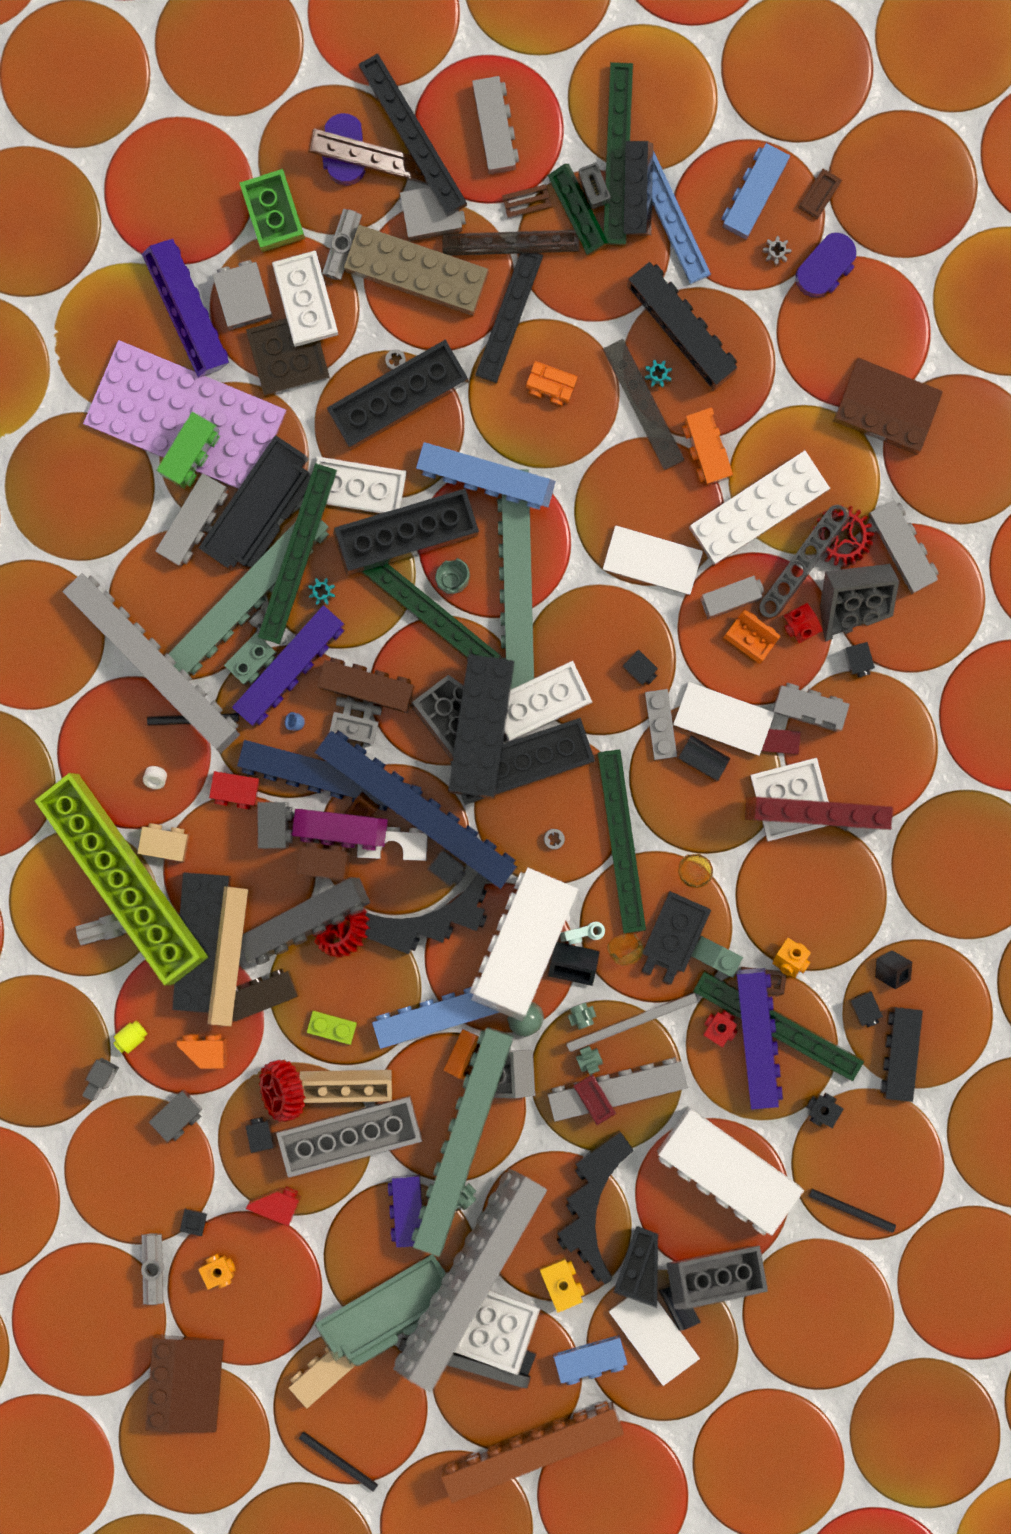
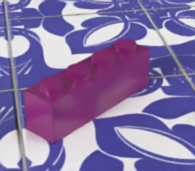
M295 809L292 836L300 837V841L314 843V839H321L320 844L334 845L335 841L342 842V847L355 848V844H361L362 849L376 851V846H385L388 819Z

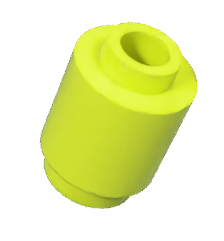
M136 1020L133 1023L127 1024L113 1036L116 1040L113 1044L121 1053L126 1051L129 1054L145 1040L144 1037L148 1033Z

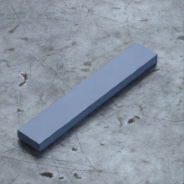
M653 151L652 204L691 285L711 276V273Z

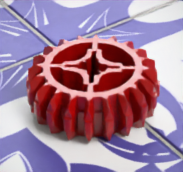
M852 506L848 507L849 521L839 532L842 533L849 527L847 530L848 534L846 535L848 540L844 539L837 545L839 541V536L837 535L831 549L828 547L825 551L828 555L825 558V562H829L832 557L834 558V566H837L839 560H842V567H846L847 559H849L851 565H855L856 560L854 557L856 556L860 561L863 560V555L860 552L868 554L870 550L865 545H873V541L867 540V537H873L874 532L866 531V529L872 527V524L864 525L863 522L868 517L865 515L860 519L858 516L861 510L859 509L855 514H852ZM835 509L832 517L833 519L844 518V513L841 509H839V512ZM817 518L816 522L819 523L821 518ZM855 523L861 532V542L856 541L857 539L852 535V528ZM823 527L819 531V537L822 540H825V529L830 533L827 527ZM842 545L856 548L854 552L849 554L836 553Z
M364 908V911L358 914H349L345 916V921L337 925L330 924L325 927L326 931L313 935L316 938L314 943L319 946L318 949L329 956L337 958L351 956V952H358L357 946H364L362 939L368 938L365 931L370 929L366 925L370 920L365 916L367 911ZM336 939H340V940H341V941L338 942V943H334V940H336Z
M276 1060L265 1064L264 1068H261V1074L259 1075L261 1101L265 1104L264 1108L268 1109L269 1116H272L274 1120L279 1122L291 1121L299 1117L303 1113V1108L305 1107L304 1100L306 1099L304 1096L305 1089L302 1086L303 1081L299 1077L300 1073L296 1072V1067L286 1060Z

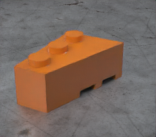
M712 407L686 416L684 420L685 425L681 426L685 439L690 438L692 447L689 448L693 461H698L700 468L696 470L700 482L704 481L706 486L733 476L725 447H723L720 438L719 428L716 427L713 418L714 412Z

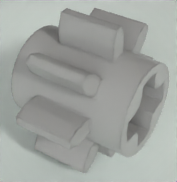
M779 236L773 242L768 239L766 243L769 248H763L762 250L763 253L768 254L766 262L771 259L774 261L775 266H777L780 260L786 263L787 258L784 255L791 253V249H786L788 240L784 242L779 241ZM775 246H778V249L782 251L779 256H776L775 252L771 251Z

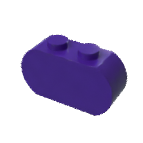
M346 113L337 114L326 122L325 132L363 142L361 123L353 115ZM323 156V168L328 169L330 178L337 184L344 186L354 185L365 175L364 167Z
M842 233L828 234L796 272V283L800 291L814 298L822 297L827 292L832 294L840 284L837 280L842 275L847 277L855 267L852 264L856 259L854 242Z

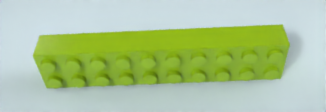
M68 773L34 800L164 985H174L208 958L79 774Z

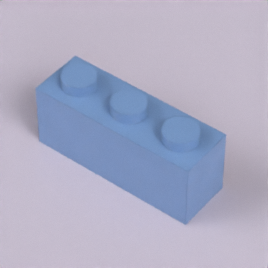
M620 1335L553 1354L561 1384L566 1382L567 1385L580 1382L579 1378L586 1376L589 1379L602 1376L601 1372L603 1371L618 1372L624 1369V1365H628Z

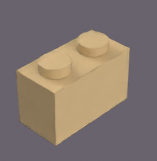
M149 823L148 827H142L137 854L185 862L189 835L184 834L185 829L171 827V831L162 830V825Z

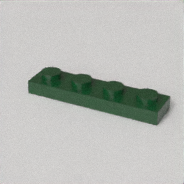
M563 164L547 176L586 254L592 255L609 244L570 165Z

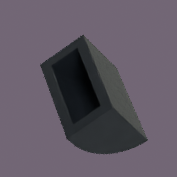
M691 735L677 759L718 781L730 757Z
M556 942L548 976L593 986L600 951Z
M670 1283L658 1289L680 1331L701 1323L694 1308L674 1309Z

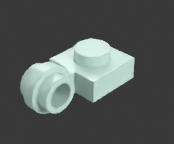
M592 922L585 927L561 932L560 939L561 942L568 941L569 945L582 942L581 937L588 936L592 940H599L604 936L605 928L600 922ZM594 927L598 929L597 935L593 933Z

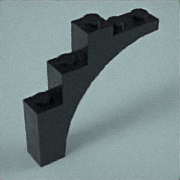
M478 873L467 889L454 901L435 912L420 917L398 919L366 913L365 916L370 919L366 925L370 929L366 930L365 934L370 940L410 954L411 950H416L420 938L416 937L417 933L443 943L444 939L449 940L454 928L450 926L451 922L477 931L478 927L483 928L488 916L483 914L485 909L477 907L478 902L483 903L487 893L483 888L486 881H490Z
M620 1130L575 1162L577 1166L574 1169L582 1181L586 1179L587 1182L566 1196L568 1203L565 1205L572 1215L577 1213L578 1217L558 1230L557 1234L559 1237L556 1239L563 1250L568 1248L572 1252L579 1248L580 1251L577 1253L582 1261L591 1264L593 1270L590 1272L597 1282L602 1280L605 1285L612 1280V1276L602 1260L597 1245L595 1230L596 1212L601 1193L610 1175L620 1162L634 1151Z

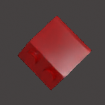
M286 1186L284 1189L280 1187L250 1200L246 1209L289 1226L301 1195H298V1190Z

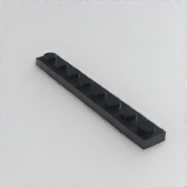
M379 54L359 63V69L447 217L466 207V200Z

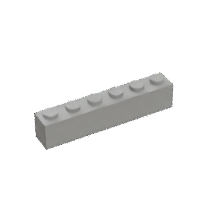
M676 1057L662 1060L663 1064L654 1066L653 1063L642 1065L639 1071L632 1072L630 1068L618 1071L619 1076L610 1078L609 1074L596 1077L598 1084L612 1107L688 1088L682 1061H676ZM565 1085L551 1088L552 1092L548 1093L554 1121L589 1113L574 1087L565 1089Z

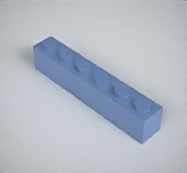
M426 442L423 443L416 469L423 470L422 475L434 479L436 475L443 476L444 482L456 485L457 481L465 483L464 488L477 491L478 487L486 489L485 494L498 497L499 493L507 495L506 500L518 504L520 499L528 501V507L539 510L541 506L549 507L556 481Z
M470 987L463 989L464 994L455 996V992L441 996L442 1001L436 1003L433 1002V999L421 1002V1007L413 1010L411 1006L398 1009L399 1014L390 1016L389 1012L376 1016L377 1021L372 1022L381 1049L499 1012L472 1001L474 994L470 993L472 988Z

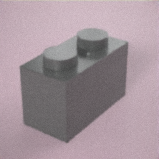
M182 1090L149 1123L166 1142L171 1139L176 1141L185 1133L182 1130L184 1126L188 1123L192 1126L202 1117L199 1112L203 1109L185 1090Z

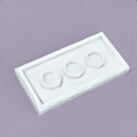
M316 250L272 262L294 346L339 335Z
M316 457L317 464L337 470L326 505L379 514L401 508L406 471Z
M615 526L603 570L690 595L703 551Z
M573 661L511 689L505 733L509 741L517 739L592 703Z
M689 682L673 725L759 756L775 713Z
M625 1298L609 1310L611 1316L663 1386L700 1359L658 1300L657 1308Z

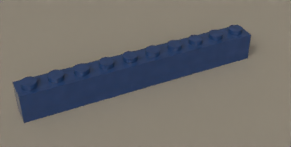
M339 730L336 733L333 731L329 732L315 751L317 755L498 888H502L517 867L514 865L516 861L507 853L500 855L495 851L496 845L488 839L484 842L476 837L479 833L469 825L466 828L459 825L460 819L451 812H448L447 815L439 810L441 808L439 803L432 798L429 801L421 797L423 793L413 784L410 788L402 783L405 778L395 771L390 774L384 770L386 765L376 757L373 760L365 756L368 751L357 743L354 747L347 742L349 737Z

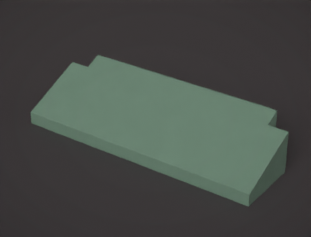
M433 1254L315 1323V1327L335 1361L345 1356L349 1364L353 1363L355 1366H360L397 1344L398 1335L403 1333L406 1336H410L415 1332L418 1327L419 1318L423 1313H426L432 1296L438 1292L442 1285V1279L446 1274Z

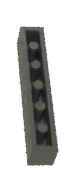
M350 877L243 934L241 949L247 963L264 964L270 960V956L287 952L289 946L304 943L311 934L318 935L323 933L328 925H337L345 921V916L349 914L355 915L364 911V906L370 904V901L360 878Z

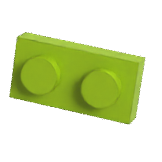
M313 1010L307 1033L351 1045L357 1022Z

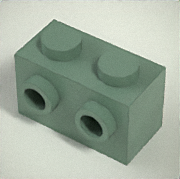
M255 633L224 666L244 685L247 683L252 685L260 676L258 672L264 666L268 668L276 659L274 656L277 652L263 639L258 638V634Z

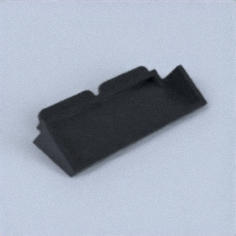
M275 435L211 528L199 549L230 571H233L238 562L246 568L247 566L252 567L264 555L279 533L280 526L277 524L279 519H288L305 495L311 477L310 473L303 468L309 460L308 457Z

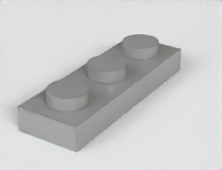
M668 689L645 692L654 760L677 757Z

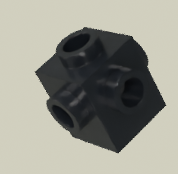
M826 1092L823 1096L817 1094L816 1097L812 1096L806 1106L809 1109L807 1114L811 1116V1122L820 1127L824 1123L832 1129L844 1108L835 1103L837 1099ZM823 1106H826V1111L824 1113H820V1109Z

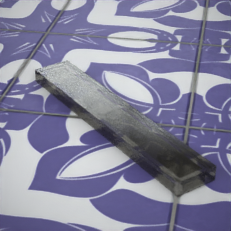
M575 230L442 234V250L444 254L449 256L579 252V238Z
M624 339L603 348V352L663 470L665 471L683 462L685 459Z

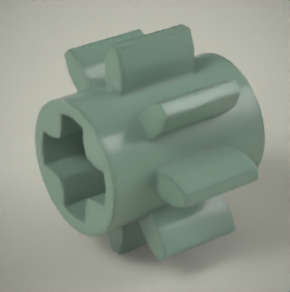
M586 1002L570 1008L572 1014L568 1015L571 1026L577 1025L578 1030L594 1024L592 1018L596 1017L593 1006L588 1007Z
M590 1046L579 1049L581 1055L576 1056L581 1071L588 1070L589 1075L600 1071L598 1066L602 1065L603 1062L598 1049L591 1050Z
M470 1183L464 1186L457 1209L461 1207L463 1210H466L476 1201L473 1195L476 1193V1190Z

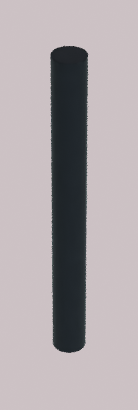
M239 713L221 714L225 719L229 716L234 722H239ZM183 715L147 717L148 726L191 724Z
M811 1189L808 1197L891 1233L896 1228V1224L815 1189Z
M303 1431L300 1435L299 1440L373 1492L377 1488L378 1484L306 1432Z

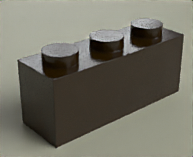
M282 968L270 973L271 978L264 981L262 977L249 981L250 986L241 989L240 985L236 986L233 1021L236 1022L298 997L299 994L290 971L284 972Z

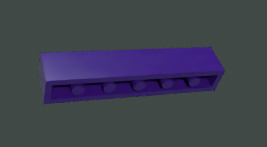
M173 239L149 246L142 253L143 259L197 377L199 378L221 370L229 363L228 354L219 341L218 332L209 319L208 310L203 306L199 291L194 286L190 277V271L181 258L179 247Z
M323 605L232 708L252 726L256 724L260 726L269 716L266 714L271 707L275 709L283 701L282 695L286 690L291 692L299 683L297 678L302 672L306 675L314 666L312 661L317 656L321 658L328 651L329 647L327 644L332 639L336 641L344 633L345 630L342 628L345 624Z
M765 968L738 970L737 979L751 1110L779 1107V1100H783L782 1086H777V1078H781L780 1064H775L774 1055H778L777 1041L773 1042L772 1033H776L775 1019L770 1018V1010H774L773 997H768L767 989L771 988V976L766 974Z

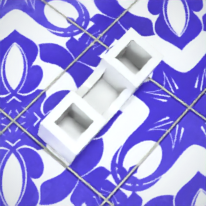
M387 827L385 843L389 841L398 842L403 848V860H427L428 835L418 828H409V832H400V827ZM358 844L357 858L381 859L382 847L376 846V851L362 849L361 844Z

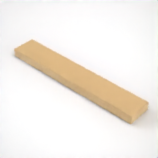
M224 886L207 1024L232 1026L248 889Z

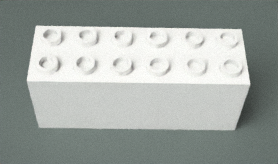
M527 868L525 873L520 872L514 889L518 891L516 894L511 893L505 907L509 912L507 915H502L496 929L500 931L499 936H493L487 950L491 952L490 957H484L478 971L483 974L481 978L476 977L470 993L474 994L472 1001L519 1021H523L578 892L577 888L530 868Z
M689 1106L657 1150L660 1162L670 1169L672 1166H675L679 1169L677 1172L688 1182L691 1179L696 1181L697 1188L705 1194L713 1193L716 1196L714 1198L716 1202L726 1209L729 1206L734 1208L733 1212L744 1222L748 1219L752 1221L753 1228L764 1236L766 1233L774 1234L804 1191L800 1185Z

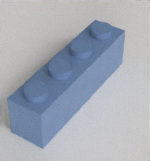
M767 143L763 149L758 148L753 158L756 161L753 169L748 167L743 177V180L746 181L743 188L738 187L732 197V200L735 201L731 209L727 207L721 220L725 221L723 224L724 229L747 240L790 155Z

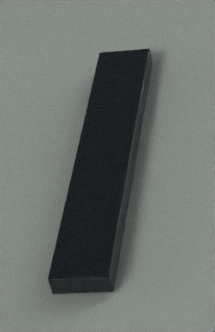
M525 248L521 249L477 369L476 377L497 384L544 255Z

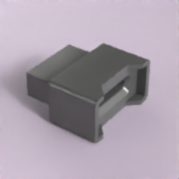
M595 162L580 168L578 176L591 209L610 203V194L598 163Z
M103 1058L100 1060L96 1059L85 1079L89 1081V1084L82 1096L91 1101L97 1100L102 1089L109 1088L120 1067Z

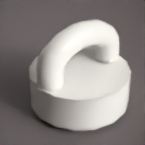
M157 766L147 767L143 776L144 784L151 789L163 788L167 779L166 771Z

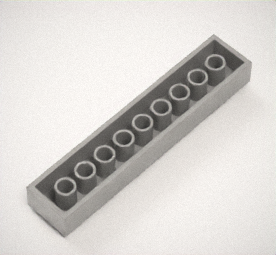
M510 1168L502 1175L496 1192L492 1193L489 1197L488 1206L478 1216L477 1225L466 1237L463 1249L455 1256L453 1266L444 1275L438 1292L432 1296L429 1308L419 1318L418 1327L408 1337L407 1346L396 1358L393 1368L396 1372L431 1393L547 1192L546 1188Z

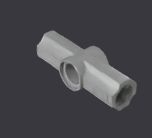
M343 209L336 233L332 238V245L322 272L323 275L335 280L342 279L344 265L362 214L349 209ZM339 240H346L348 246L346 249L340 250L336 247Z
M114 914L101 917L97 921L75 926L80 945L89 944L101 939H112L127 933Z
M142 1234L141 1272L143 1275V1304H163L164 1264L162 1234ZM150 1263L156 1264L158 1273L155 1275L150 1274L147 1271V1265Z

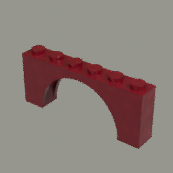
M746 797L745 820L818 824L875 830L892 829L893 807Z

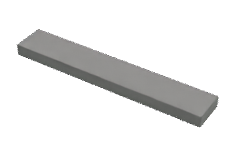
M695 993L680 997L566 1042L567 1047L571 1052L694 1004L697 998Z

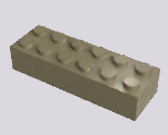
M358 225L344 265L346 273L472 316L475 314L489 274L487 268L362 225Z

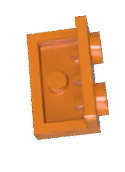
M743 610L723 638L761 664L781 636L776 633L775 629L761 622L756 615Z

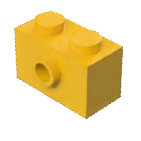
M564 1257L540 1267V1272L557 1313L583 1303L582 1296L585 1293L581 1283L576 1284L573 1278L576 1271L572 1261L567 1262Z

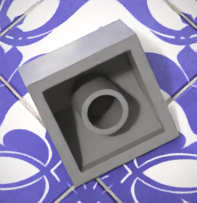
M510 1050L494 1098L535 1096L533 1050Z

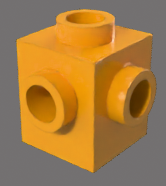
M787 938L772 964L778 967L783 974L796 978L799 972L804 974L811 962L808 961L811 952L803 944L796 943Z
M218 1254L207 1258V1263L198 1269L208 1290L217 1285L220 1289L232 1283L230 1279L234 1277L233 1271L236 1270L231 1258L227 1259L225 1255L219 1257ZM215 1269H220L222 1273L218 1274Z

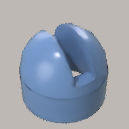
M290 712L285 718V727L288 730L299 731L305 725V719L299 713Z

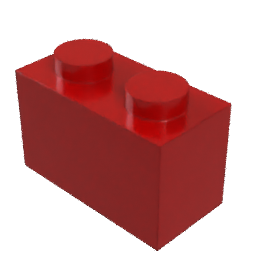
M214 771L209 798L215 799L214 804L227 806L229 801L237 803V808L250 810L251 805L256 806L261 779Z

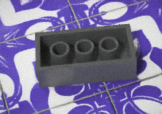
M745 1246L666 1263L674 1309H689L768 1292L760 1246Z

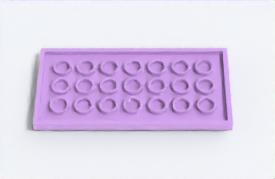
M118 340L83 424L164 458L193 411L216 425L220 431L218 443L214 448H209L207 461L203 467L198 466L196 472L203 473L208 477L239 489L274 436L277 435L287 410L209 377L201 376L198 378L196 372Z

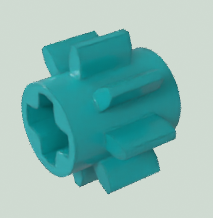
M653 360L652 368L649 366L645 367V370L650 372V374L646 375L644 379L652 381V388L655 384H659L663 388L665 380L671 381L667 373H670L672 368L666 369L665 360L662 364H657L656 360ZM655 369H658L659 372H664L661 379L653 376Z
M316 578L317 584L315 586H308L313 590V594H310L309 598L316 597V605H319L321 601L329 605L328 599L336 597L331 593L335 585L328 586V578H325L324 582H319ZM325 586L328 594H323L322 597H319V593L316 591L317 588L321 589Z

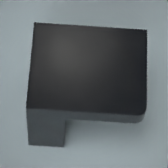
M889 951L876 959L875 977L895 990L911 981L912 961L894 951Z

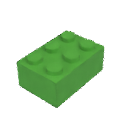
M283 169L240 182L262 252L305 239Z
M192 411L157 468V472L183 489L187 485L190 487L196 479L195 471L198 466L203 467L209 455H207L209 448H214L220 439V435H218L220 431L217 426Z

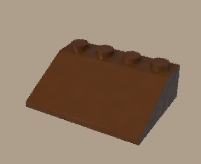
M858 358L833 422L918 455L929 432L943 391Z
M156 1334L153 1337L145 1430L161 1432H216L224 1340Z

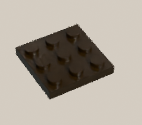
M287 318L246 329L264 396L330 378L320 340L295 347Z

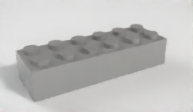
M411 1095L287 1128L276 1133L288 1178L422 1142Z

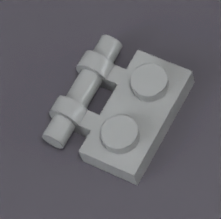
M348 696L347 699L338 697L336 706L344 707L343 714L334 712L330 731L336 733L339 730L349 739L374 745L379 722L372 721L370 718L371 714L381 715L382 707L374 705V702L364 703L355 701L354 698ZM351 710L364 712L363 718L350 716Z

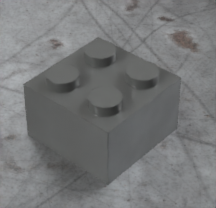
M258 802V848H289V844H293V830H289V821L293 820V808L288 807V802Z

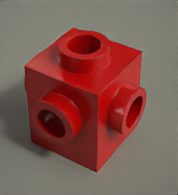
M808 603L784 615L787 623L784 628L790 638L794 636L799 644L823 631L816 614Z
M724 1010L722 1013L716 1011L714 1015L710 1013L704 1023L707 1027L702 1035L723 1048L727 1040L731 1042L738 1032L735 1028L737 1024L733 1022L735 1017ZM719 1024H724L722 1031L717 1030Z

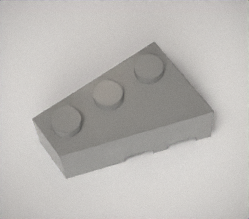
M786 683V686L781 685L772 712L839 732L842 731L850 704L843 702V699L838 697H823L820 692L808 689V692L799 690V686Z

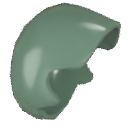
M458 558L453 561H444L436 570L435 580L438 588L447 594L462 592L468 586L470 580V571L467 564Z
M531 1002L523 1021L508 1016L509 1028L518 1036H531L542 1027L544 1014L540 1006L535 1002Z

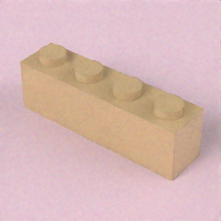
M392 1070L300 1071V1080L303 1081L302 1086L305 1089L304 1096L306 1099L304 1103L392 1101Z
M326 1347L324 1349L326 1353L322 1357L315 1356L307 1364L309 1368L304 1373L299 1371L290 1379L292 1383L289 1389L307 1409L355 1365L353 1363L349 1364L345 1356L335 1361Z

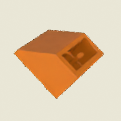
M186 1034L183 1036V1039L177 1041V1046L200 1069L225 1068L227 1066V1038H221V1034H208L206 1038H199V1034Z

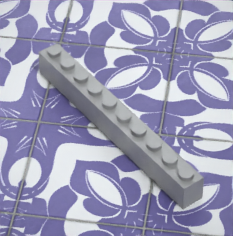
M81 573L62 592L221 754L240 735L236 730L238 725L229 716L225 719L220 714L223 710L214 700L209 703L204 698L207 693L199 685L194 687L189 682L192 678L183 669L178 671L174 667L176 661L168 653L163 656L158 651L161 646L152 637L148 640L143 635L146 631L137 622L132 624L128 620L131 615L122 606L117 609L112 604L115 599L107 591L102 593L98 589L100 584L91 575L87 578Z

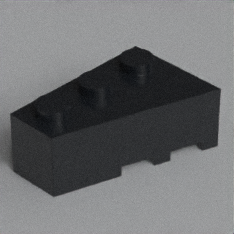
M636 1226L613 1293L657 1308L658 1234Z

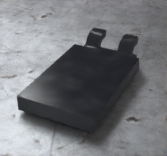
M669 891L642 952L648 958L641 972L651 975L655 964L667 969L662 981L671 985L677 970L684 973L711 909Z

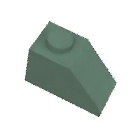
M703 936L700 937L692 953V957L732 978L743 959L742 956Z

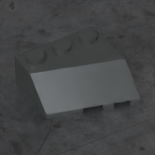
M890 564L825 572L820 602L825 641L833 639V635L843 631L845 634L853 631L852 628L862 624L868 626L893 616L899 579Z
M447 675L410 704V707L449 758L452 759L464 685Z

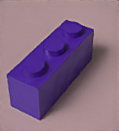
M420 1175L393 1176L392 1182H388V1194L393 1196L394 1204L389 1205L390 1219H395V1228H391L392 1242H396V1247H411L415 1243V1241L411 1240L416 1227L420 1228L422 1219H419L422 1209Z

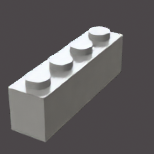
M499 76L473 80V90L489 174L516 170L515 163L519 162L517 149L512 148L511 141L515 140L513 126L509 127L507 118H511L509 104L505 105L503 96H507L505 82L500 83Z
M202 473L156 549V552L180 567L183 563L187 565L193 555L191 552L195 544L199 545L205 535L203 533L204 528L207 524L210 526L217 515L214 513L218 505L222 506L229 495L226 493L228 489Z
M892 500L870 512L868 516L910 593L913 594L937 581L936 575L939 573L933 562L929 564L926 558L928 553L922 542L918 544L915 538L917 533L911 522L907 524L904 518L906 513L900 502L896 504L895 500Z

